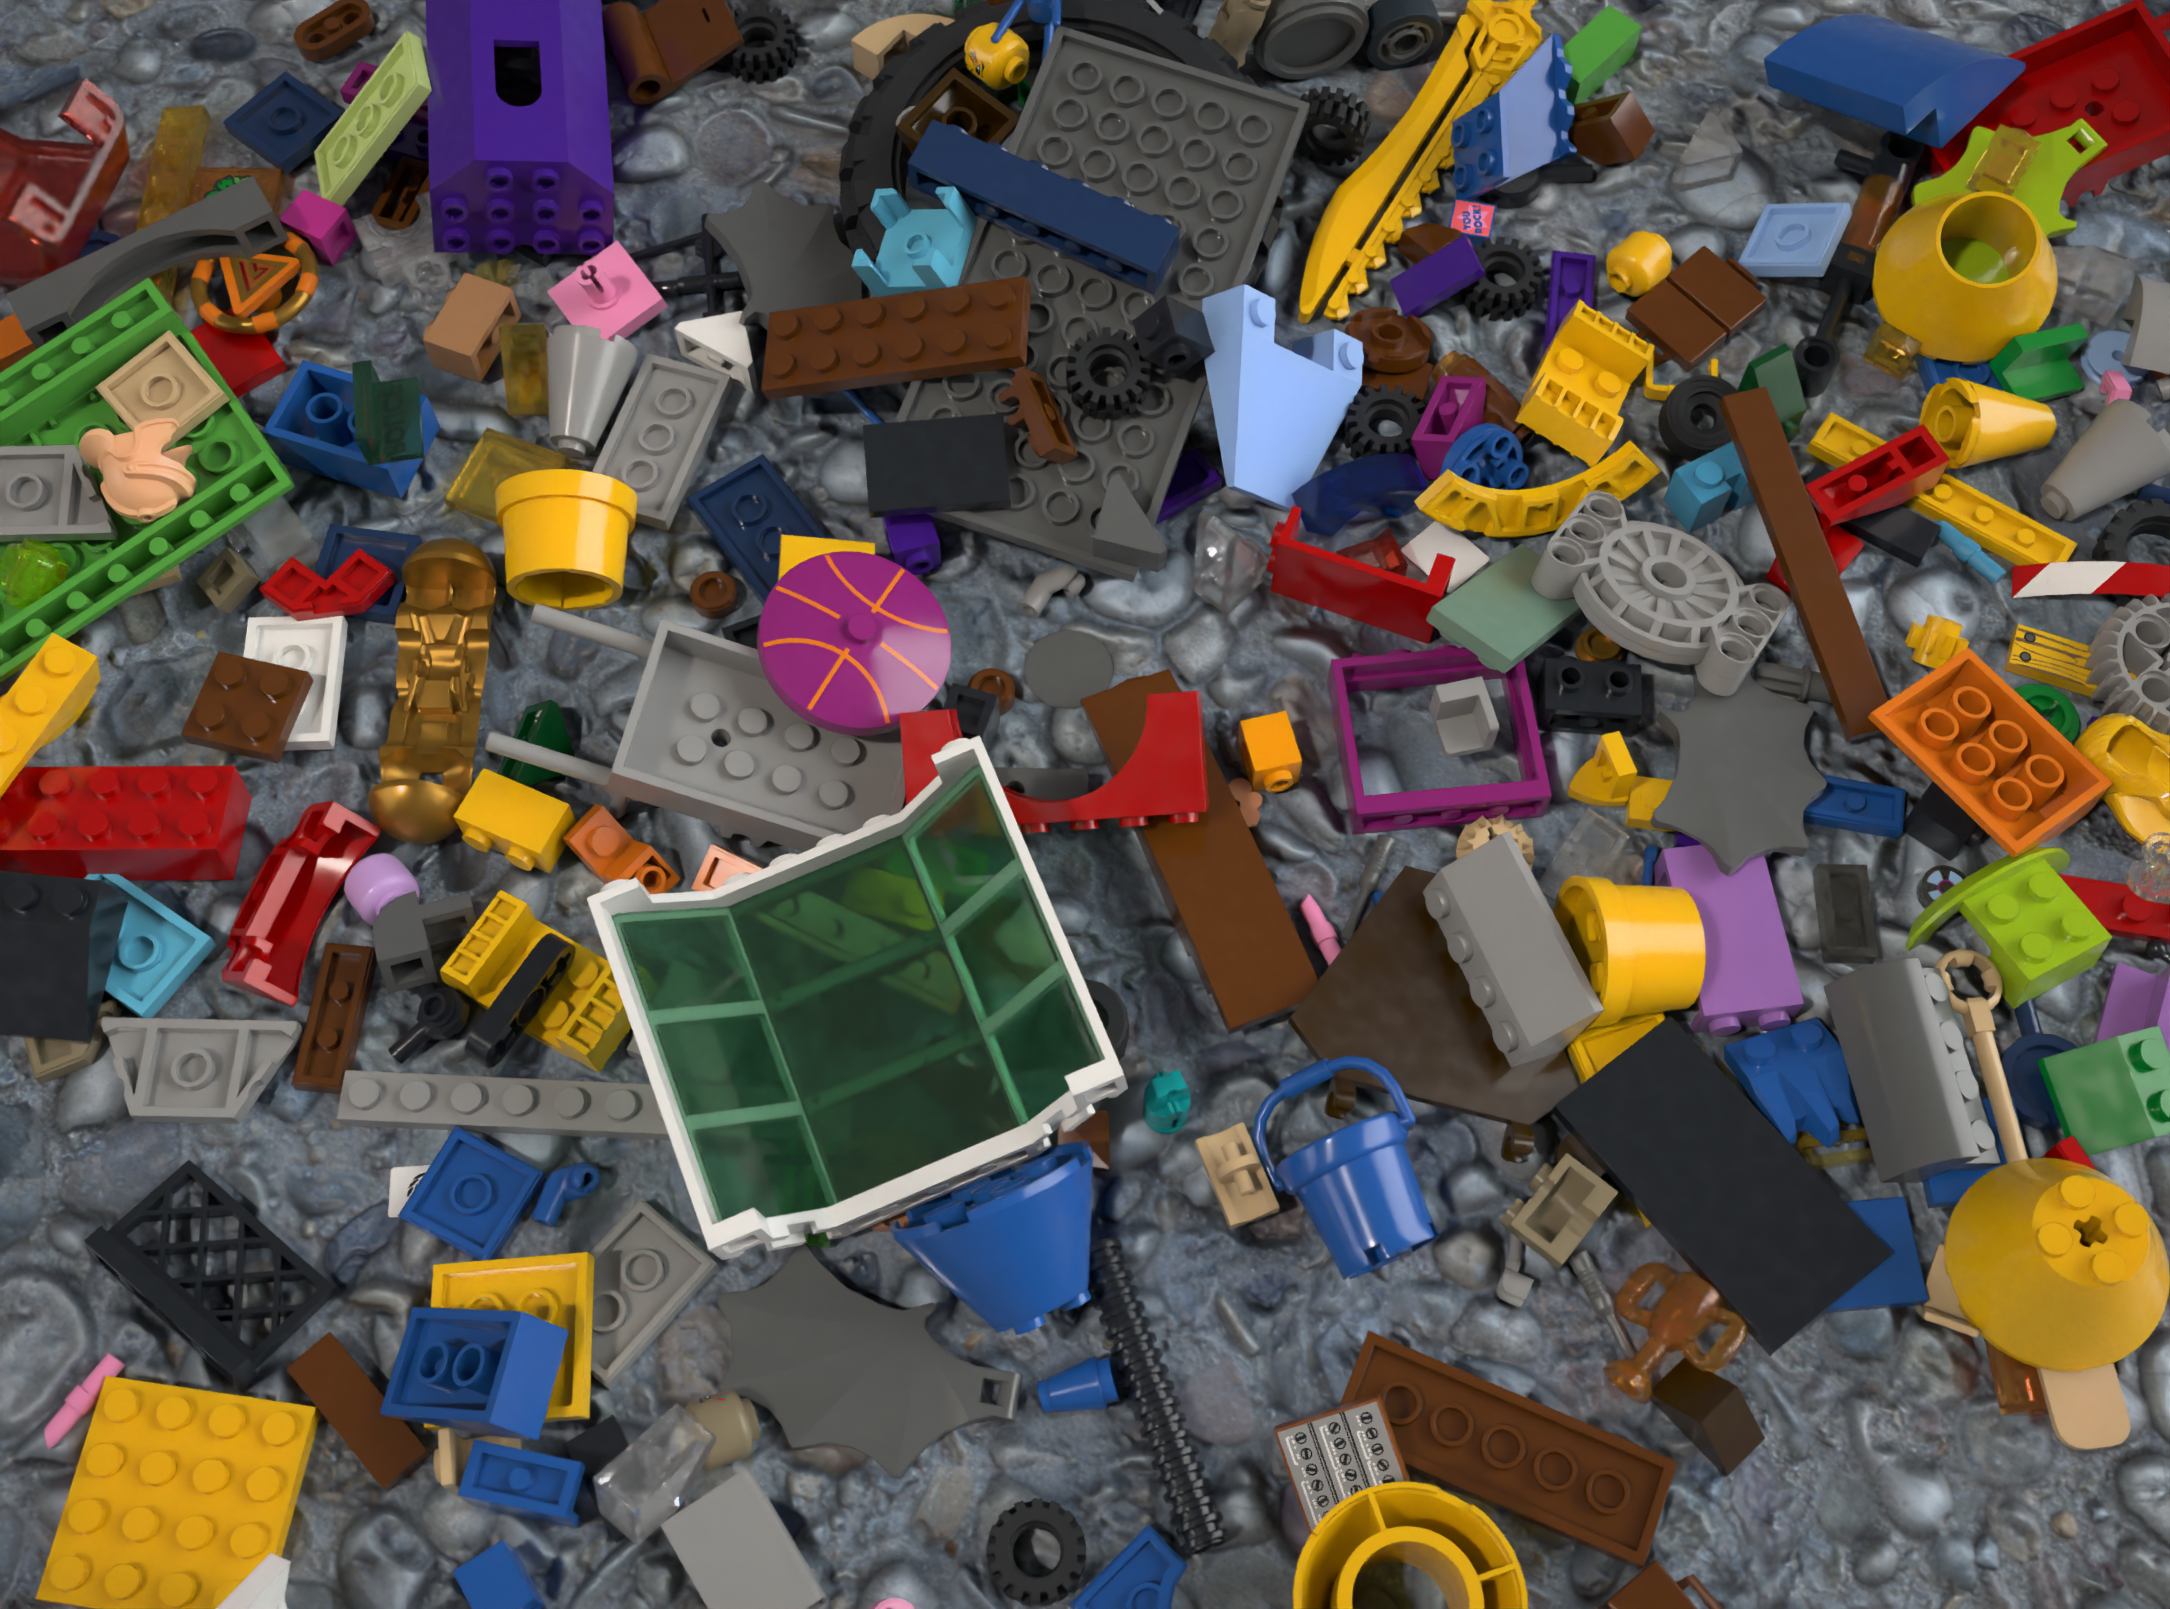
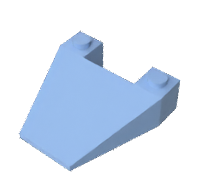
M1243 284L1203 298L1202 312L1213 346V351L1204 357L1226 485L1231 490L1283 511L1290 512L1292 506H1297L1343 421L1349 404L1353 402L1354 396L1362 385L1363 342L1334 328L1293 341L1292 351L1274 343L1275 299Z

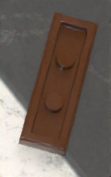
M336 943L325 944L291 1082L295 1090L341 1094L345 1070H352L376 971L377 957L374 947Z
M328 1332L286 1368L379 1485L387 1492L432 1454L405 1420L379 1414L385 1396L331 1332Z

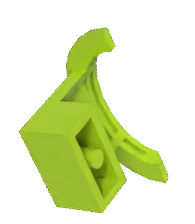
M2035 847L2015 858L2007 855L1990 863L1939 896L1912 923L1905 948L1910 951L1929 941L1933 933L1959 910L1992 950L1988 959L1996 965L2002 977V996L2015 1009L2025 1001L2033 999L2095 966L2112 936L2057 874L2068 868L2071 860L2068 852L2055 847Z

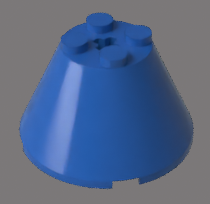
M1074 1141L1049 1147L1038 1155V1159L1028 1162L1016 1170L1014 1166H1011L905 1212L909 1223L902 1228L898 1220L890 1225L889 1228L892 1236L899 1245L990 1328H994L996 1332H1003L1013 1328L1016 1335L1030 1332L1046 1322L1043 1314L1058 1307L1062 1311L1070 1310L1084 1304L1091 1298L1087 1287L1089 1285L1093 1152L1087 1141Z

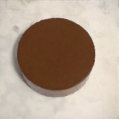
M709 571L703 573L693 581L690 588L693 607L704 618H724L731 614L738 604L739 596L736 584L724 572Z
M983 669L973 675L968 683L969 688L999 696L1000 716L1006 714L1015 702L1014 682L1006 672L1000 669Z

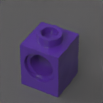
M915 514L882 517L884 535L894 563L902 566L913 575H921L929 572L932 568L942 566L940 542L930 515Z

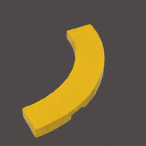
M1629 440L1612 455L1590 469L1569 479L1532 489L1501 490L1471 483L1447 469L1414 502L1420 511L1433 520L1461 532L1464 530L1482 532L1486 537L1513 538L1531 536L1558 530L1589 492L1604 491L1612 494L1621 502L1643 487L1661 470L1643 451Z

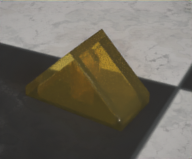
M546 323L498 325L508 415L549 414L546 344L549 332Z

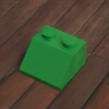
M2159 1025L2037 1060L2065 1138L2074 1136L2087 1156L2170 1134V1053Z

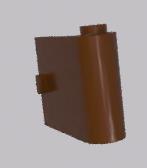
M660 0L643 13L631 3L616 2L607 6L602 11L605 40L631 101L636 104L647 105L659 101L744 43L726 0Z

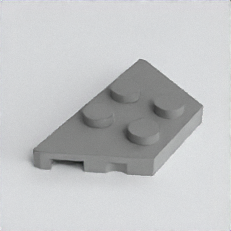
M0 446V541L114 540L118 538L117 529L89 465L82 458L77 446Z
M102 1017L101 1022L103 1032L108 1036L115 1058L112 1061L117 1076L122 1080L125 1088L123 1095L130 1116L137 1122L240 1124L303 1034V1027L298 1021Z

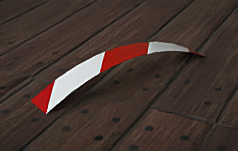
M2077 561L2012 566V599L2066 594H2122L2140 596L2153 594L2156 597L2164 598L2165 594L2170 593L2169 565L2116 561Z

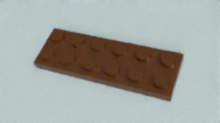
M1026 276L770 312L761 391L768 400L1026 366L1031 285Z
M1368 1331L1340 1405L1379 1393L1406 1469L1638 1570L1644 1567L1674 1476L1677 1461Z

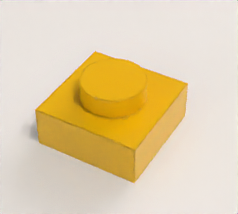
M1636 775L1626 804L1625 826L1674 833V830L1654 828L1650 823L1653 812L1665 799L1674 780Z

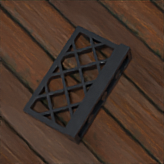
M190 1160L185 1162L108 1231L100 1226L84 1240L99 1265L241 1393L258 1378L255 1370L337 1293L335 1287ZM190 1180L203 1189L202 1207L172 1209L174 1194ZM211 1198H213L220 1205L211 1206ZM233 1216L239 1221L238 1239L208 1241L210 1218ZM201 1218L199 1241L170 1243L171 1220ZM162 1221L160 1244L136 1246L126 1237L142 1222ZM247 1229L256 1237L247 1238ZM270 1248L275 1252L274 1271L245 1273L247 1249ZM237 1250L235 1274L206 1276L207 1252ZM198 1253L195 1277L172 1278L167 1274L168 1255ZM148 1256H159L158 1265ZM284 1261L293 1269L283 1270ZM306 1280L317 1289L302 1304L281 1306L283 1282ZM274 1282L272 1306L242 1309L244 1284ZM235 1285L233 1309L209 1311L203 1306L205 1287ZM195 1288V1298L185 1289ZM281 1317H288L280 1324ZM272 1318L271 1334L254 1350L240 1339L241 1320ZM232 1321V1331L222 1322Z

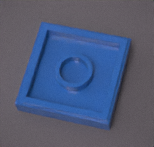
M455 1126L398 1214V1217L409 1225L477 1261L496 1260L547 1176L543 1171Z

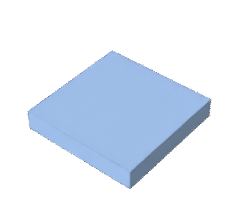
M1849 203L1766 204L1738 263L1755 277H1823L1852 216Z

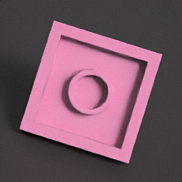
M618 240L591 260L585 261L584 265L578 266L572 274L547 291L571 324L601 329L599 337L612 342L614 341L615 334L624 339L668 307L664 299Z

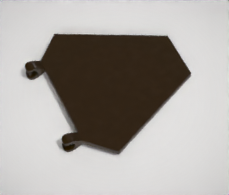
M1405 866L1289 1018L1288 1023L1317 1061L1323 1058L1332 1060L1346 1055L1369 1058L1388 1069L1400 1085L1406 1099L1507 1124L1501 1146V1157L1509 1162L1521 1163L1523 1155L1527 1156L1533 1150L1534 1137L1531 1125L1551 1113L1558 1102L1579 1087L1564 1049L1511 1068L1505 1054L1497 1048L1494 1042L1492 1029L1481 1007L1477 1006L1473 1001L1470 985L1459 964L1452 959L1448 950L1447 940L1437 920L1427 910L1423 891L1436 874ZM1348 1068L1337 1071L1335 1076L1330 1078L1331 1083L1325 1103V1114L1332 1118L1344 1119L1347 1111H1351L1355 1106V1086L1389 1094V1092L1378 1078L1364 1070Z

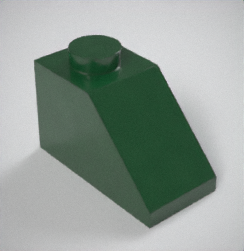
M1784 343L1749 362L1737 390L1738 392L1766 386L1787 441L1790 443L1800 432L1798 427L1807 407L1791 349Z

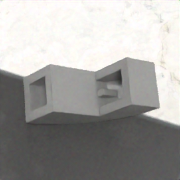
M2135 276L2122 317L2124 320L2133 321L2134 324L2121 364L2170 375V283Z

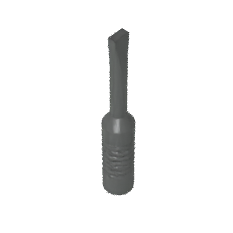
M1378 835L1360 877L1359 885L1361 890L1340 935V938L1349 941L1354 934L1368 896L1377 889L1396 844V841L1390 836Z
M1587 1250L1570 1257L1568 1261L1584 1288L1591 1305L1597 1314L1605 1318L1633 1375L1644 1370L1642 1363L1614 1314L1615 1303L1605 1284H1603L1604 1282L1601 1280V1276H1599Z

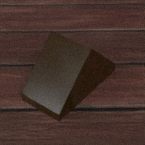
M1685 1357L1646 1394L1725 1477L1765 1439L1738 1386Z

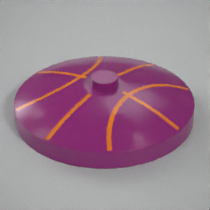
M853 551L831 552L799 563L782 576L773 587L765 602L758 624L757 650L759 660L768 683L785 705L804 720L839 734L868 736L900 728L899 713L925 711L929 707L945 681L951 660L952 647L949 626L942 608L931 591L915 575L902 566L883 557Z

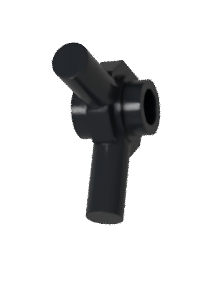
M435 982L413 987L422 1000L416 1019L418 1023L388 1049L390 1054L399 1063L403 1064L429 1039H450L465 1027L470 1006L458 990L453 987L438 988Z

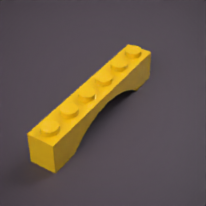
M54 633L47 639L0 702V798L38 749L61 726L75 716L101 680L98 657Z

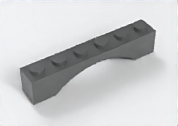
M251 176L7 293L6 296L24 332L38 349L154 274L180 264L201 259L222 257L249 259L289 238L254 176Z

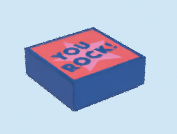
M1454 198L1448 227L1458 229L1462 232V236H1467L1473 246L1477 243L1481 247L1482 241L1491 237L1497 205Z

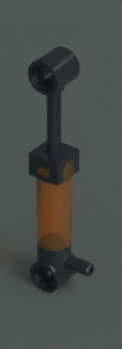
M1888 131L1881 138L1873 159L1844 149H1840L1836 155L1834 165L1864 175L1865 178L1851 210L1852 216L1818 291L1831 296L1816 333L1801 339L1792 353L1805 398L1816 397L1824 392L1839 363L1840 352L1832 341L1847 302L1860 306L1874 273L1876 253L1883 238L1896 219L1916 166L1922 156L1924 149L1922 142Z

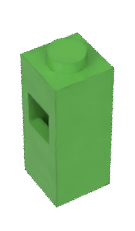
M1610 5L1563 46L1564 58L1572 65V76L1566 89V99L1572 105L1583 103L1634 56L1642 26Z

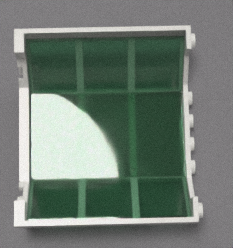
M980 735L972 739L959 738L944 745L940 752L931 755L939 775L899 813L892 816L887 814L875 816L866 821L863 828L846 835L833 834L821 839L815 848L798 855L795 853L781 855L772 860L767 868L752 874L739 873L727 878L721 887L711 891L649 894L637 878L631 880L618 879L604 885L599 893L587 897L709 1251L721 1260L740 1257L744 1250L761 1243H765L767 1251L799 1246L806 1242L804 1234L826 1232L828 1240L851 1235L1040 1155L1051 1146L1048 1136L1062 1126L1064 1132L1072 1131L1095 1113L1092 1103L1106 1097L1116 1098L1128 1089L1122 1068Z

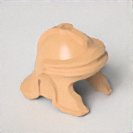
M157 418L142 422L135 426L134 431L113 435L109 430L98 428L91 429L83 435L79 443V452L89 465L99 469L103 474L104 480L100 488L107 503L115 512L130 519L149 523L155 521L158 517L172 512L193 498L196 489V479L192 473L185 469L188 456L193 454L192 445L177 447L161 453V448L171 441L173 433L180 428L178 421L173 418Z

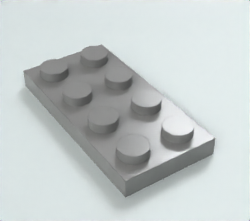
M647 353L592 470L594 473L606 475L623 482L636 493L638 505L635 522L669 530L733 387L731 375Z

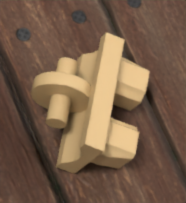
M1244 1122L1236 1124L1220 1133L1195 1139V1147L1230 1230L1279 1212V1204Z

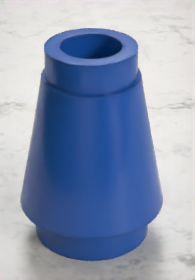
M1094 1355L1045 1380L1037 1382L1038 1394L1045 1414L1054 1411L1069 1412L1108 1409V1403L1120 1400L1118 1382L1110 1357L1097 1360V1357Z

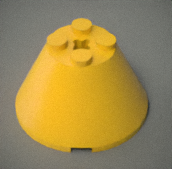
M2029 1158L2004 1164L1979 1178L1964 1193L1952 1211L1947 1224L1943 1247L1944 1267L1946 1275L1949 1274L1953 1289L1960 1302L1958 1307L1969 1323L1980 1330L1979 1334L1998 1350L2020 1362L2058 1372H2081L2084 1369L2113 1364L2129 1355L2145 1342L2163 1315L2169 1293L2170 1273L2166 1249L2158 1229L2147 1211L2134 1196L2113 1179L2088 1166L2055 1158Z

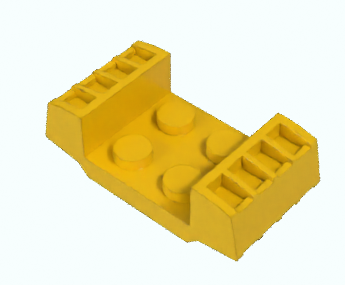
M1579 299L1564 317L1552 342L1545 351L1523 397L1521 408L1515 421L1533 429L1537 435L1541 434L1551 440L1555 446L1559 445L1573 457L1575 455L1588 463V466H1595L1614 442L1624 421L1622 417L1618 416L1619 410L1630 385L1649 363L1655 346L1650 342L1647 343L1640 339L1635 333H1631L1619 326V323L1606 318L1601 312L1593 310Z
M500 890L441 968L440 973L443 982L466 995L485 1010H488L536 944L545 935L553 933L576 948L572 965L523 1032L560 1054L573 1058L600 1073L631 1028L609 961L539 922L527 903ZM634 966L648 1004L652 997H654L657 988L644 971Z

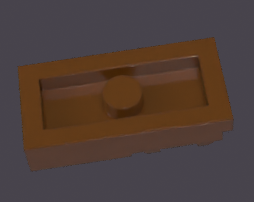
M1021 366L1014 371L1015 376L1010 379L1012 386L1001 392L998 396L1000 403L1009 407L1020 401L1018 411L1007 418V421L1010 425L1018 428L1028 426L1030 433L1027 438L1035 454L1040 458L1064 466L1078 457V454L1045 376Z

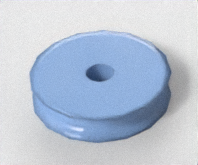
M2120 329L2098 331L2089 338L2087 345L2084 346L2080 355L2081 367L2085 374L2099 386L2105 370L2121 371L2131 389L2143 381L2149 370L2121 364L2130 333Z

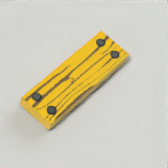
M2018 624L2013 630L2004 666L2005 671L2088 697H2092L2093 692L2098 687L2085 683L2092 671L2084 667L2087 658L2091 654L2087 651L2089 645ZM2127 669L2130 677L2136 679L2137 677Z

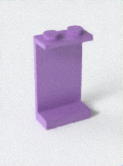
M1703 845L1662 849L1653 870L1656 886L1680 887L1686 890L1696 904L1704 931L1706 951L1703 984L1697 997L1699 1012L1690 1024L1692 1033L1710 1032V1035L1713 1037H1723L1737 1033L1743 1027L1759 1026L1762 1031H1773L1788 1026L1803 1007L1804 1001L1764 854L1748 859L1734 874L1726 876L1720 872L1714 858Z

